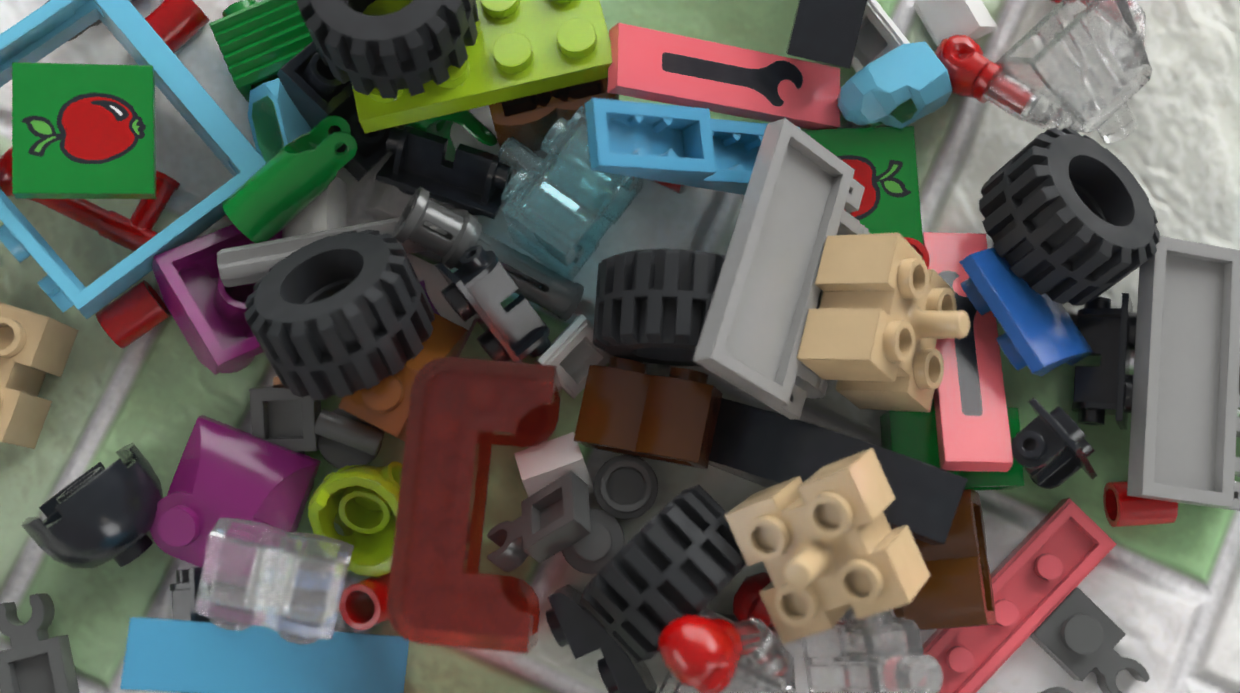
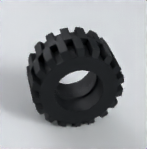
M297 0L301 16L325 66L330 67L333 76L342 84L351 80L355 91L365 95H369L374 88H378L382 98H397L398 90L408 89L410 95L414 96L424 93L422 84L431 80L439 86L450 78L447 70L450 65L461 68L468 58L465 46H474L478 34L475 22L479 21L475 0H413L403 9L382 16L362 14L376 0Z
M1055 127L1040 133L993 174L981 189L983 198L979 200V208L985 217L982 223L986 233L994 242L993 247L1000 257L1006 259L1011 266L1010 270L1019 279L1025 280L1030 288L1040 295L1047 294L1054 302L1063 305L1069 302L1073 306H1080L1086 302L1090 303L1147 262L1157 251L1156 244L1159 243L1160 233L1155 224L1158 221L1143 188L1134 175L1113 153L1085 134L1081 136L1075 130L1067 128L1059 130Z
M378 230L343 232L301 247L271 267L269 272L254 285V292L247 297L245 303L247 309L244 314L246 322L286 389L290 388L292 394L301 398L310 395L312 400H326L333 395H337L338 398L350 396L358 390L364 388L367 390L380 384L381 380L390 375L394 376L405 368L404 364L408 360L415 358L424 348L422 343L430 338L433 331L431 323L435 320L433 309L402 243L398 242L395 236L389 233L380 234Z
M643 249L620 253L602 260L598 264L593 345L615 357L639 362L701 366L694 362L693 358L726 256L695 250Z
M700 485L683 490L671 500L584 588L579 604L636 663L651 659L659 652L658 638L668 624L686 615L697 616L746 565L725 517L727 512Z

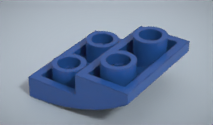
M994 247L970 254L959 261L970 277L961 283L965 294L982 316L992 311L1005 331L996 340L1017 371L1028 366L1032 374L1042 377L1063 363L1074 365L1094 353L1064 306L1052 301L1045 293L1040 295L1031 289L1025 280L1019 279L1010 270V264L1004 257L999 256Z

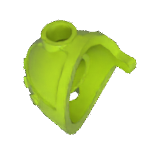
M392 461L386 467L362 464L346 465L335 473L332 471L327 474L323 479L324 482L312 495L307 507L309 508L308 518L313 533L324 550L342 567L360 576L380 577L394 571L405 557L411 534L413 510L408 494L415 489V478L411 471L400 462ZM334 522L343 529L345 536L337 533L334 528Z

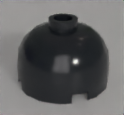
M134 443L116 451L120 458L106 469L99 462L41 505L39 508L47 517L43 522L39 517H28L22 523V527L37 545L55 561L72 568H95L114 559L120 567H123L139 557L153 544L147 533L153 525L157 512V503L163 498L161 482L152 466Z

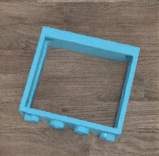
M50 0L0 34V87L12 80V62L36 63L100 19L138 65L153 66L155 85L227 168L233 178L87 287L81 283L0 189V220L4 223L0 226V241L19 263L30 255L48 274L38 281L37 284L63 313L75 305L86 319L90 318L151 272L153 256L192 241L224 217L226 213L222 206L223 202L266 164L261 155L129 0Z

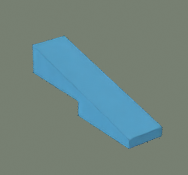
M592 98L585 103L591 170L745 195L767 123L710 119L709 108Z
M130 617L120 689L182 693H404L410 637Z

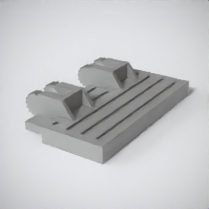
M783 118L766 126L693 361L792 420L801 418L806 398H823L828 386L827 380L821 379L797 359L808 310L819 309L823 291L815 285L826 237L870 234V232H868L869 229L865 225L860 224L859 220L849 214L859 210L865 189L863 185L853 179L855 170L788 119Z
M1160 236L1159 243L1156 244L1157 251L1155 255L1139 267L1127 496L1240 511V482L1235 481V476L1240 477V457H1236V437H1240V417H1237V412L1240 410V250Z

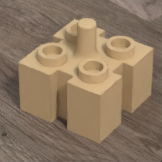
M899 233L827 236L815 285L823 291L819 309L808 310L797 359L821 379L838 380L835 390L859 409L930 412L934 390L940 386L944 374L942 355L939 350L935 349L937 339L964 338L970 329L968 314L964 311H956L955 291L934 269H927L922 257Z
M0 302V442L35 449L52 403L50 400L38 397L46 373L62 377L79 330L50 317Z
M873 448L823 466L805 482L802 481L800 476L753 493L725 514L747 566L763 561L770 576L771 582L759 593L782 644L832 629L850 607H852L857 620L909 604L930 577L908 525L891 530L883 511L895 500V496Z

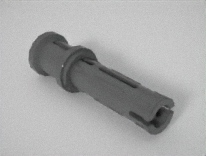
M422 187L418 188L409 200L393 233L398 242L404 243L406 240H410L440 256L441 263L449 269L461 268L463 266L460 262L461 256L474 246L481 245L485 251H493L500 262L542 283L541 286H536L505 269L519 288L514 293L522 294L527 300L556 314L564 321L568 320L575 312L584 293V286L570 281L559 273L533 260L531 257L482 232V224L478 222L477 217L471 214L461 217L430 200V192ZM424 222H429L446 231L447 234L443 235L424 225Z

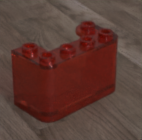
M444 357L436 358L425 364L415 375L411 388L387 598L388 619L394 630L404 639L419 644L529 653L537 645L540 603L534 588L523 579L513 576L483 574L479 572L493 445L520 448L536 447L548 441L553 435L559 421L562 386L556 366Z

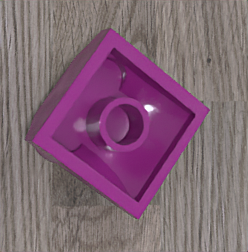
M234 224L155 255L152 261V270L164 303L197 359L215 375L218 373L238 372L246 368L256 355L264 352L246 322L244 315L247 311L245 307L247 297L254 292L253 287L256 283L226 287L221 281L218 270L217 252L221 249L254 244ZM282 230L271 240L281 239Z
M198 416L167 496L157 503V512L153 525L150 528L152 539L168 555L231 580L271 585L273 578L284 568L321 461L255 437L248 432L207 416Z

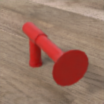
M12 147L0 158V189L7 197L14 196L12 194ZM156 171V199H141L130 219L113 210L108 211L85 199L30 200L97 231L100 236L134 252L158 234L152 229L173 192L178 190L180 183L170 176Z

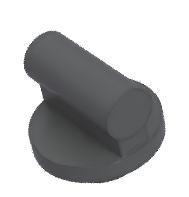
M340 408L332 412L323 409L317 419L313 432L318 434V447L324 459L339 469L346 465L370 464L377 457L385 434L384 431Z

